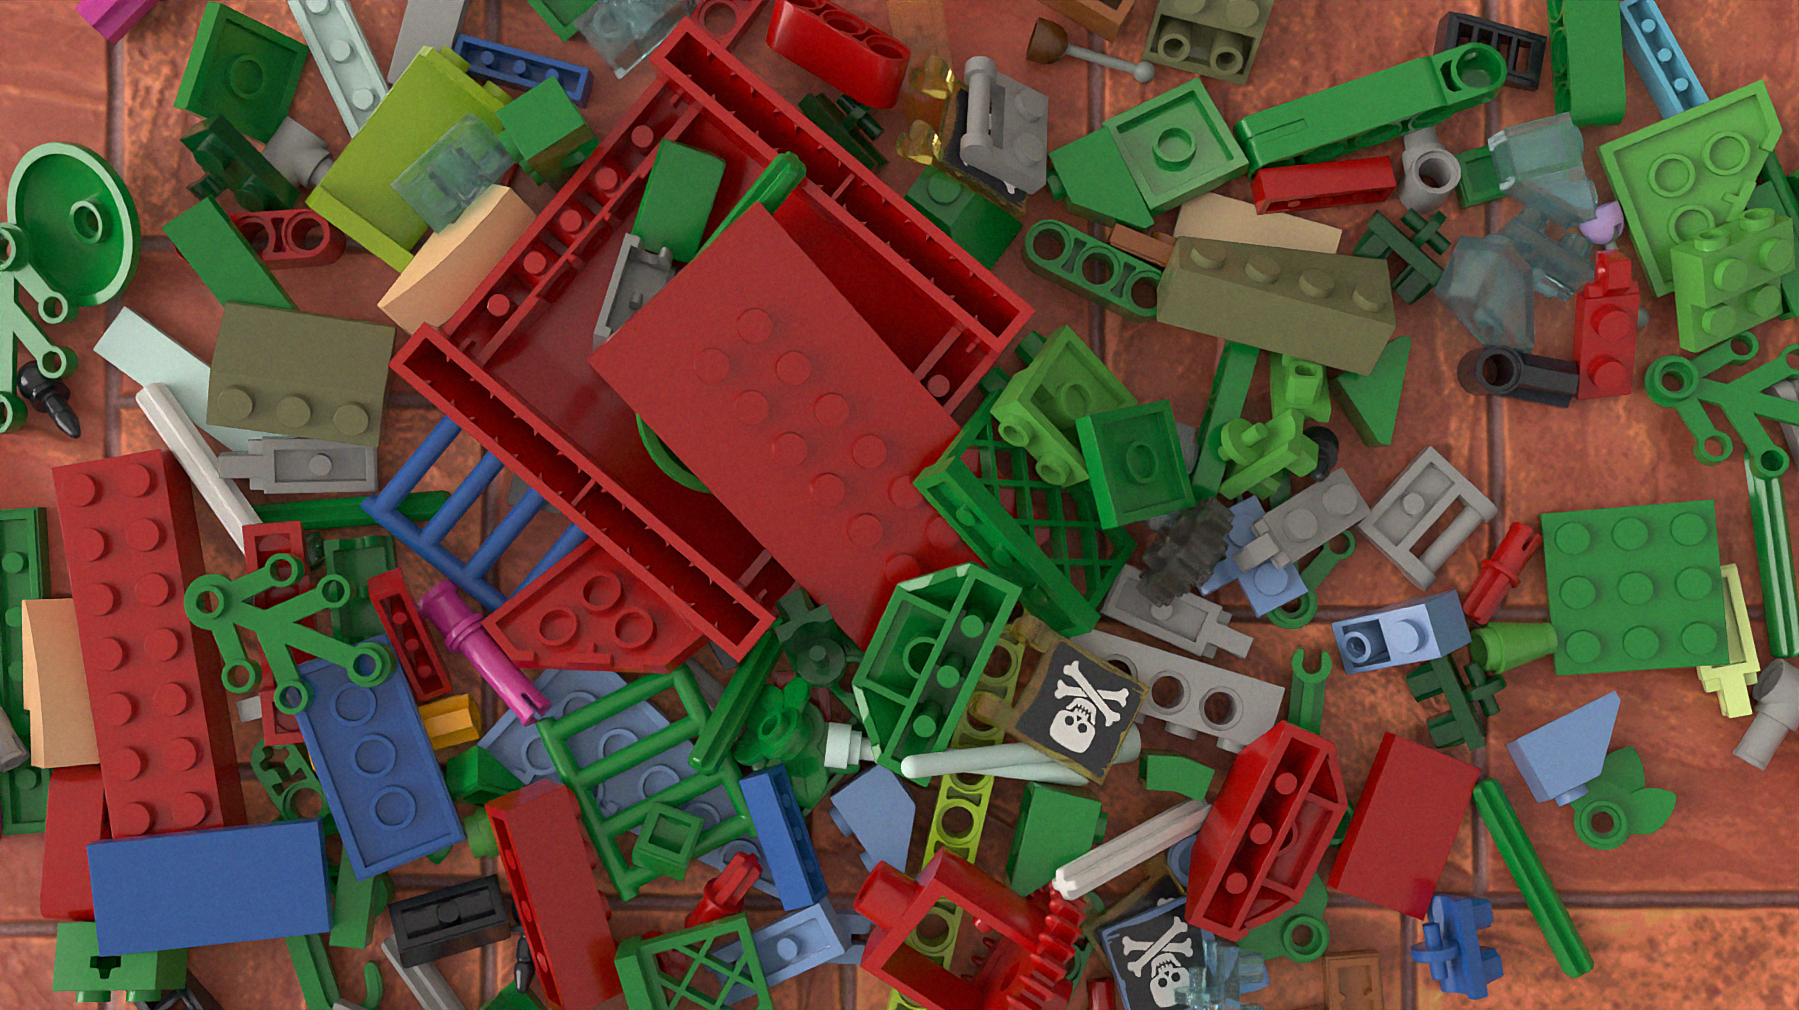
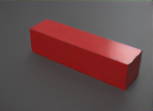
M1389 156L1259 169L1250 187L1257 215L1385 202L1396 188V182Z
M401 567L368 578L367 584L370 599L420 703L453 691L449 671Z

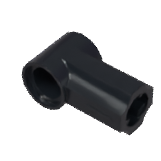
M1505 345L1471 350L1460 359L1457 367L1458 381L1467 393L1475 396L1491 395L1561 409L1568 408L1572 397L1576 394L1579 380L1576 362L1517 352ZM1487 358H1491L1498 368L1497 378L1492 385L1484 379L1482 374V367Z

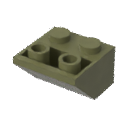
M1156 0L1141 60L1245 86L1275 0Z

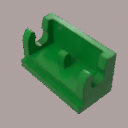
M373 535L363 536V538L323 541L327 575H347L354 581L357 590L356 597L350 605L343 608H330L333 637L354 645L386 633L370 599L367 579L398 568L395 536ZM336 580L329 587V596L332 600L338 602L343 598L345 589L343 584Z

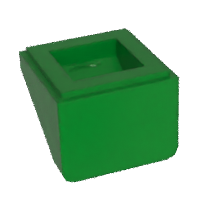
M474 745L450 758L447 762L446 783L455 802L483 807L489 801L524 787V784L481 746Z
M653 800L633 848L631 862L675 880L684 881L706 819Z

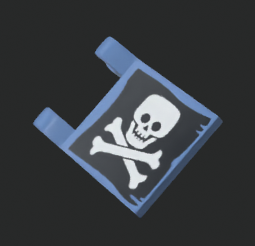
M1187 894L1098 930L1125 1010H1202L1233 996L1262 989L1269 985L1270 977L1264 964H1257L1253 960L1243 961L1226 971L1214 934L1188 924L1185 920Z

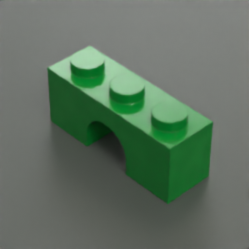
M554 75L495 112L505 127V130L498 133L497 136L516 164L519 163L524 172L532 177L538 187L546 182L556 193L563 188L600 144L586 119L571 101Z

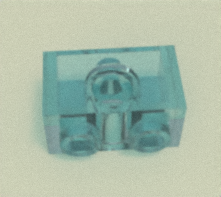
M598 0L578 17L573 24L584 42L620 80L662 43L685 15L689 18L697 5L695 0Z
M468 112L389 186L429 228L439 234L515 162L489 126L480 117Z

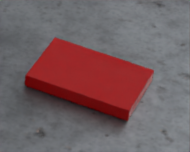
M1385 731L1327 885L1338 891L1424 921L1482 769Z

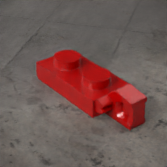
M1619 249L1596 251L1594 282L1585 283L1583 291L1577 292L1572 362H1576V370L1579 374L1577 391L1574 395L1577 400L1631 394L1640 293L1638 280L1631 278V259L1626 258L1620 253Z

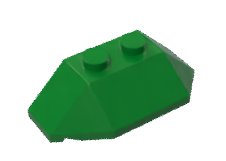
M973 561L907 579L897 584L851 683L863 724L871 742V750L876 764L927 788L932 776L908 778L901 771V763L905 757L910 755L945 751L1023 589V585Z

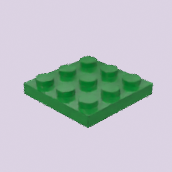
M1714 499L1539 514L1540 535L1543 538L1541 545L1548 619L1556 632L1558 641L1557 650L1552 654L1553 672L1556 676L1730 664Z

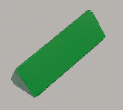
M666 138L661 139L631 235L641 237L644 244L643 249L659 254L660 250L666 247L673 253V259L689 263L695 257L726 167V161L708 149Z

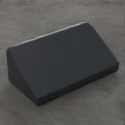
M497 874L388 904L400 960L404 969L511 937L510 921Z

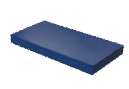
M387 633L354 644V646H357L364 642L379 641L392 648L397 658V668L393 677L385 684L374 687L359 686L349 678L345 667L320 657L297 665L302 679L308 682L314 690V701L308 710L294 715L358 882L467 839L403 666ZM368 654L362 656L359 663L361 671L366 675H371L375 671L376 662L372 656ZM292 686L288 689L287 696L290 704L297 707L302 701V694L297 687Z
M322 817L95 840L86 845L100 957L327 933L334 928Z

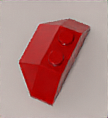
M1282 720L1238 753L1191 848L1185 920L1188 924L1237 942L1247 936L1249 930L1270 922L1300 903L1348 807L1343 778L1336 758L1338 756L1336 745L1333 741Z

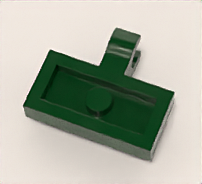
M221 113L192 125L180 139L193 153L194 159L205 172L199 180L190 183L186 187L199 201L210 194L216 198L229 188L234 193L236 201L249 212L289 210L301 195Z

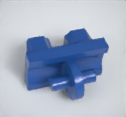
M1434 892L1427 910L1428 923L1422 924L1425 941L1410 947L1412 960L1420 963H1429L1432 979L1439 980L1442 992L1465 994L1472 1000L1487 997L1486 984L1504 975L1501 957L1495 948L1479 947L1477 930L1491 927L1494 921L1491 902L1481 897Z

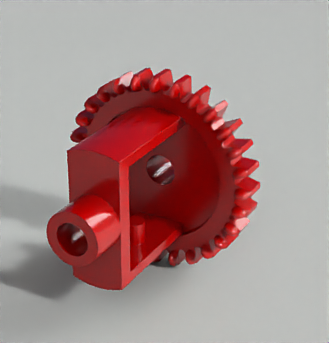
M944 845L915 880L886 861L881 860L864 881L852 907L853 910L877 925L866 943L860 967L927 1010H1065L1073 992V982L1064 977L1067 971L1063 969V966L1076 952V949L1071 946L1082 935L1083 930L1078 927L1086 918V914L1082 911L1087 903L1083 900L1084 895L1075 900H1064L1060 891L1054 890L1052 881L1023 897ZM942 895L974 915L972 921L980 931L990 933L994 928L1000 932L997 940L989 937L982 938L983 943L989 948L986 957L971 956L972 962L978 966V971L974 976L962 974L958 978L903 942Z

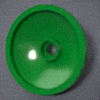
M68 141L51 142L39 145L27 152L17 164L9 183L7 195L8 223L18 224L30 234L34 243L32 262L57 291L73 294L78 300L79 307H90L112 301L121 295L131 283L138 267L141 252V225L135 202L128 187L115 169L102 156L82 144Z

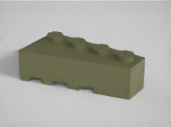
M1179 236L1157 287L1158 322L1368 377L1397 326L1387 260Z

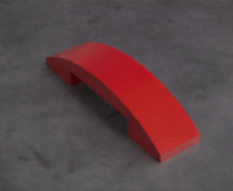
M302 520L242 525L247 574L265 567L267 560L278 553H290L298 556L305 568L304 576L297 585L292 587L274 586L254 596V606L267 610L313 590ZM283 560L277 566V575L281 580L286 581L292 574V566L287 560ZM316 614L297 621L299 624L318 631ZM258 639L263 685L259 695L265 746L303 743L305 741L295 715L285 714L275 705L274 693L278 685ZM288 645L296 665L318 658L315 655Z

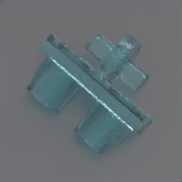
M1525 206L1515 217L1510 219L1488 240L1482 253L1504 265L1503 271L1517 279L1512 295L1521 301L1526 300L1536 290L1549 299L1554 295L1566 302L1581 285L1589 283L1594 278L1595 264L1589 261L1593 243L1577 233H1567L1558 242L1543 234L1548 224L1546 215L1532 206Z
M1202 940L1203 967H1189V986L1173 989L1174 1002L1190 1005V1010H1264L1263 1006L1256 1002L1240 1003V984L1262 983L1264 978V957L1262 953L1239 948L1221 940Z

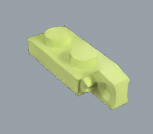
M1735 563L1720 565L1730 664L1696 666L1699 680H1702L1704 691L1706 693L1716 691L1722 715L1734 718L1753 714L1746 686L1758 684L1756 672L1761 670L1737 566Z

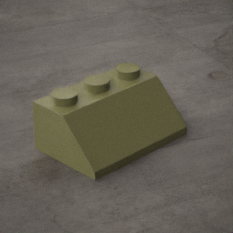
M228 300L225 303L210 368L206 424L379 447L387 428L393 371L387 364L394 357L397 325Z

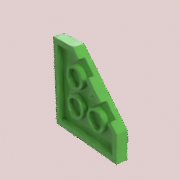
M1763 79L1595 147L1614 198L1620 203L1626 229L1653 297L1658 298L1674 291L1670 248L1693 239L1694 234L1700 230L1720 227L1738 219L1739 214L1744 211L1757 185L1755 181L1769 152H1773L1783 131Z

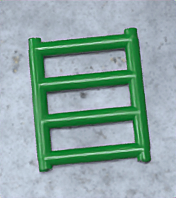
M683 662L670 674L649 673L555 720L554 716H551L549 718L543 717L535 722L541 740L563 785H566L577 798L581 810L580 819L623 903L630 902L639 895V887L663 876L637 865L629 868L615 840L616 837L644 824L653 800L676 808L723 784L737 814L701 832L691 861L745 834H749L750 838L758 837L739 780L743 779L744 776L736 760L733 759L731 750H729L717 773L705 776L697 772L607 818L604 817L591 791V788L697 735H701L712 712L686 662ZM672 686L675 687L688 716L580 769L566 739Z

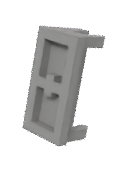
M628 233L625 234L593 334V352L675 276L677 267L672 266L673 253L670 249L663 247L659 254H652L642 249L644 244L641 237Z

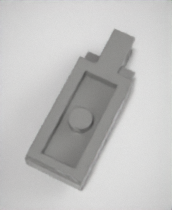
M263 436L262 439H248V451L220 452L218 456L219 478H249L250 490H264V494L378 491L377 447L296 436Z
M1341 467L1331 473L1323 482H1316L1252 522L1253 525L1249 528L1256 537V540L1231 556L1243 574L1270 558L1276 569L1280 567L1284 569L1371 514L1372 511Z
M1127 564L1124 565L1112 583L1099 612L1198 657L1205 656L1212 660L1217 649L1245 659L1254 639L1227 627L1232 615L1223 611L1222 606Z

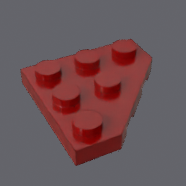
M591 537L480 622L517 668L670 674L711 641L708 636Z

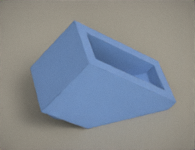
M1615 691L1505 744L1537 803L1554 798L1560 807L1589 793L1585 782L1601 774L1621 700Z

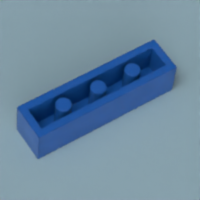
M458 34L454 52L471 65L466 72L469 77L485 82L489 80L496 85L528 92L554 75L571 101L577 107L586 109L594 81V75L589 68L465 34Z
M784 763L756 770L739 780L784 910L789 911L814 905L828 894L829 890Z

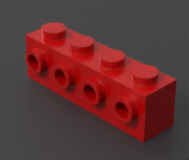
M544 778L485 803L487 815L547 1006L553 1010H589L623 993L624 991L614 963L619 944L616 940L612 939L607 922L612 917L611 908L605 895L597 889L592 870L596 869V859L588 842L581 837L577 819L581 817V810L574 793L566 785Z

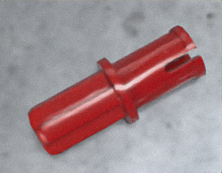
M1512 522L1509 531L1490 559H1483L1479 565L1482 571L1460 602L1466 619L1481 626L1489 621L1509 589L1517 588L1520 585L1521 581L1518 576L1536 549L1543 543V538L1540 534L1535 533L1533 537H1530L1529 535L1533 532L1532 528L1519 522Z
M743 851L737 852L718 878H712L706 883L703 889L704 896L685 918L684 928H690L699 925L700 922L707 923L739 913L744 906L745 895L763 872V868L758 863L759 857L753 852L750 855Z

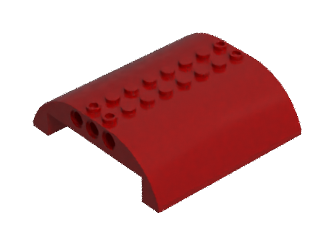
M685 15L649 58L657 75L656 79L446 325L440 329L424 321L387 365L739 663L781 617L774 602L802 587L714 494L692 490L664 473L644 446L637 426L636 412L586 361V358L593 353V334L625 234H631L661 139L666 138L708 149L726 161V167L697 253L778 154H785L788 151L797 154L799 160L806 165V175L772 215L773 218L950 416L954 414L992 368L1036 310ZM644 249L645 251H647V252H649V253L658 254V253H655V252H652V251H649V250ZM673 259L672 266L677 267L675 275L688 263Z

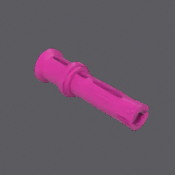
M445 580L431 588L422 596L417 604L424 619H429L445 637L444 646L448 651L454 652L456 655L463 654L516 714L523 726L528 727L537 721L533 716L535 711L542 718L551 708L552 702L544 697L480 623L486 617L482 613H474L458 595L459 587L451 580Z

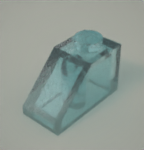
M1489 234L1485 238L1461 236L1434 294L1484 347L1505 345L1517 352L1531 354L1535 345L1532 267L1519 254L1516 244L1503 236Z

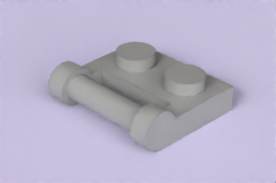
M985 56L972 57L965 63L964 82L969 87L967 133L961 138L960 158L965 163L1033 195L1046 185L1048 97L997 71V65L991 58ZM990 98H991V99H992L991 133H990V135H988V133H989Z
M1427 446L1417 454L1369 507L1372 513L1352 526L1398 567L1412 584L1422 591H1426L1437 579L1434 573L1481 522L1488 524L1499 511L1482 492L1433 447ZM1457 498L1462 503L1464 510L1417 559L1409 549Z

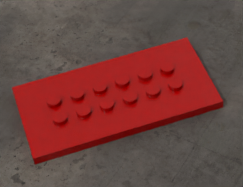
M755 201L586 358V361L802 588L806 589L807 593L818 605H827L834 621L864 653L899 582L969 561L989 569L912 484L924 468L934 465L962 428L759 201ZM967 449L960 459L977 478H982L979 450ZM997 469V478L1007 480ZM999 489L1000 504L1013 519H1018L1015 490ZM1032 508L1033 519L1043 520ZM1035 529L1038 547L1050 538V529Z

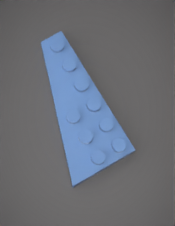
M546 669L533 684L545 698L552 702L551 708L543 717L549 718L554 716L555 720L631 682L620 672ZM646 699L566 740L580 769L674 722L653 702ZM511 709L476 744L487 750L526 785L544 778L563 784L541 740L535 723L528 727L523 726L521 720ZM535 711L533 716L537 720L541 719L540 715ZM691 738L591 788L604 817L607 818L697 773V770L688 765V756L696 742ZM723 784L676 807L706 819L702 831L737 814ZM643 824L630 830V832L639 835ZM745 834L697 858V860L719 869V872H722L737 852L743 851L749 855L753 852L759 857L758 863L763 868V872L752 887L780 899L761 842L757 836L750 838L749 834Z

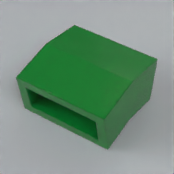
M1141 748L1139 753L1138 782L1146 790L1176 791L1203 802L1215 772L1213 768L1202 761L1175 750Z

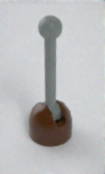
M1038 17L1035 22L1025 58L1040 64H1053L1067 54L1133 74L1140 83L1151 81L1155 74L1153 65L1147 61L1135 64L1069 44L1068 35L1061 25Z

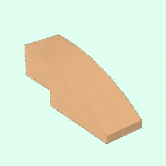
M486 182L454 224L444 221L440 223L377 306L410 336L417 331L424 321L436 327L441 326L458 311L538 216L510 187Z
M73 598L22 600L24 709L30 710L31 766L55 768L98 764L100 759Z

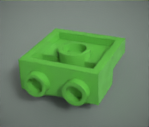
M1753 208L1740 213L1739 218L1720 227L1700 230L1694 234L1693 239L1670 248L1680 348L1697 353L1783 314L1780 276L1796 269L1792 218L1775 214V211L1770 208Z
M1066 324L1052 331L1029 368L1014 374L990 412L1000 422L998 431L1001 437L1014 446L1024 447L1038 461L1035 466L1037 474L1046 482L1053 485H1061L1065 488L1089 479L1075 420L1093 414L1136 406L1138 400Z

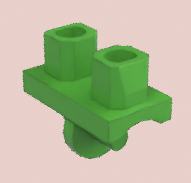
M1268 350L1267 365L1272 418H1276L1293 407L1304 414V421L1313 418L1318 422L1329 423L1331 405L1326 366Z
M1291 407L1265 425L1260 422L1252 425L1243 418H1235L1224 425L1221 430L1222 446L1218 448V454L1222 460L1227 461V476L1225 481L1220 484L1219 493L1232 500L1243 492L1249 491L1261 500H1265L1275 494L1281 486L1284 467L1300 477L1315 470L1318 462L1319 445L1303 434L1304 414Z

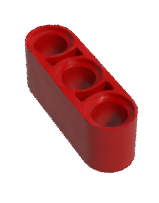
M830 0L775 1L765 40L772 50L866 106L876 109H889L896 105L911 58V51L905 44Z
M312 209L227 214L251 246L255 235L267 229L269 234L268 245L262 252L257 254L269 270L330 265L341 258L346 248L345 233ZM322 226L324 232L322 242L315 249L307 250L305 245L307 233L313 227ZM172 242L173 250L177 257L181 261L189 264L185 257L181 254V252Z
M100 763L55 767L52 772L48 789L40 888V911L45 919L95 922L86 845L95 840L113 839Z

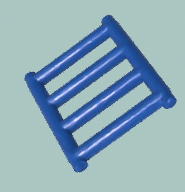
M445 415L378 496L373 493L370 497L365 498L360 508L493 613L583 543L589 536L572 522L509 598L483 577L547 502L532 487L527 490L466 564L440 544L441 541L505 466L489 451L423 530L400 513L397 507L463 430Z

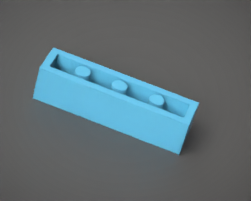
M1624 0L1620 2L1622 45L1663 119L1709 101L1655 1Z

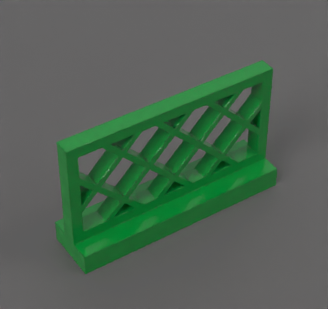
M1000 387L988 394L934 465L924 468L912 484L990 570L1023 585L1017 600L1055 641L1090 633L1101 617L1095 609L1138 544L1122 526L1102 530L1094 495L1086 491L1080 482L1063 488L1061 485H1053L1045 480L1044 482L1029 481L1026 453L1029 452L1024 447L1014 446L1007 441H993L991 423L993 414L990 410L1004 391ZM967 449L979 450L982 478H977L960 459ZM995 451L1011 452L1014 480L997 478ZM999 489L1015 490L1018 519H1013L1000 504ZM1030 491H1044L1046 493L1049 520L1033 519ZM1061 492L1069 493L1076 501L1078 521L1064 520ZM1035 529H1050L1053 558H1048L1036 544ZM1065 530H1080L1083 559H1068ZM1095 531H1102L1116 547L1108 560L1098 559ZM1070 568H1084L1087 588L1084 596L1071 584Z
M747 912L643 940L642 935L620 941L614 963L629 1010H674L681 996L709 1010H735L723 1004L735 980L757 992L759 1001L754 1010H776ZM738 931L744 950L735 966L707 952L715 937ZM704 940L700 948L692 945V943ZM675 948L694 959L680 981L660 971L655 954ZM746 961L748 962L751 975L742 971ZM700 963L728 976L716 999L688 985ZM666 987L675 991L670 1000Z

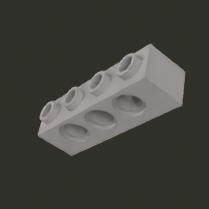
M1093 629L1090 633L1067 638L1063 641L1101 667L1110 660H1120L1124 664L1126 679L1135 682L1145 691H1141L1143 697L1139 695L1141 702L1131 720L1133 722L1144 724L1146 715L1167 721L1164 730L1178 736L1196 740L1198 731L1218 736L1217 747L1237 754L1274 727L1285 691L1284 687ZM1172 676L1178 686L1175 699L1169 704L1157 705L1151 693L1153 684L1160 677ZM1223 692L1229 700V710L1222 719L1209 721L1204 712L1205 702L1213 693Z

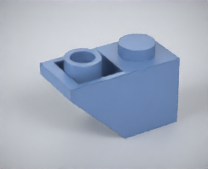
M1456 589L1408 599L1331 623L1346 675L1441 658L1472 642Z
M874 761L832 791L830 799L835 806L828 811L835 824L846 837L854 832L866 850L860 854V858L870 873L881 860L886 861L904 873L916 800L899 774L876 764Z

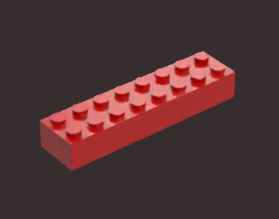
M155 449L51 468L113 839L248 825L226 690L221 679L222 666L219 648L212 630L202 629L194 625L187 617L184 609V596L187 588L195 579L206 575L190 477L172 451L167 449ZM208 593L204 598V606L212 613L210 594Z

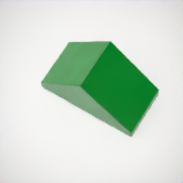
M1399 336L1388 341L1369 377L1343 370L1328 380L1329 391L1365 446L1379 448L1391 444L1412 341L1411 337Z

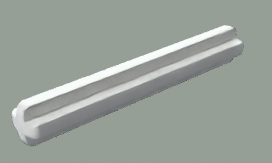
M153 382L146 385L136 394L137 403L245 555L242 525L263 522L232 478H219L218 458L166 384Z
M1188 798L1061 866L1056 870V877L1052 880L1054 890L1060 891L1064 900H1075L1200 830L1213 804L1207 803L1205 798L1203 802Z

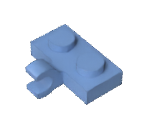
M1256 495L1206 520V524L1225 560L1196 573L1192 579L1202 597L1237 580L1256 617L1259 618L1307 593L1308 590L1293 563L1284 569L1282 567L1276 569L1270 558L1243 574L1232 558V554L1256 540L1249 527L1253 525L1252 522L1266 514Z

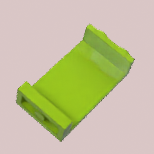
M426 45L421 48L305 201L312 210L401 274L415 257L410 252L496 139L497 134L503 130L504 126L495 112L514 101L513 98L488 80L482 87L470 78L466 72L471 65L446 45H443L439 52L433 47Z

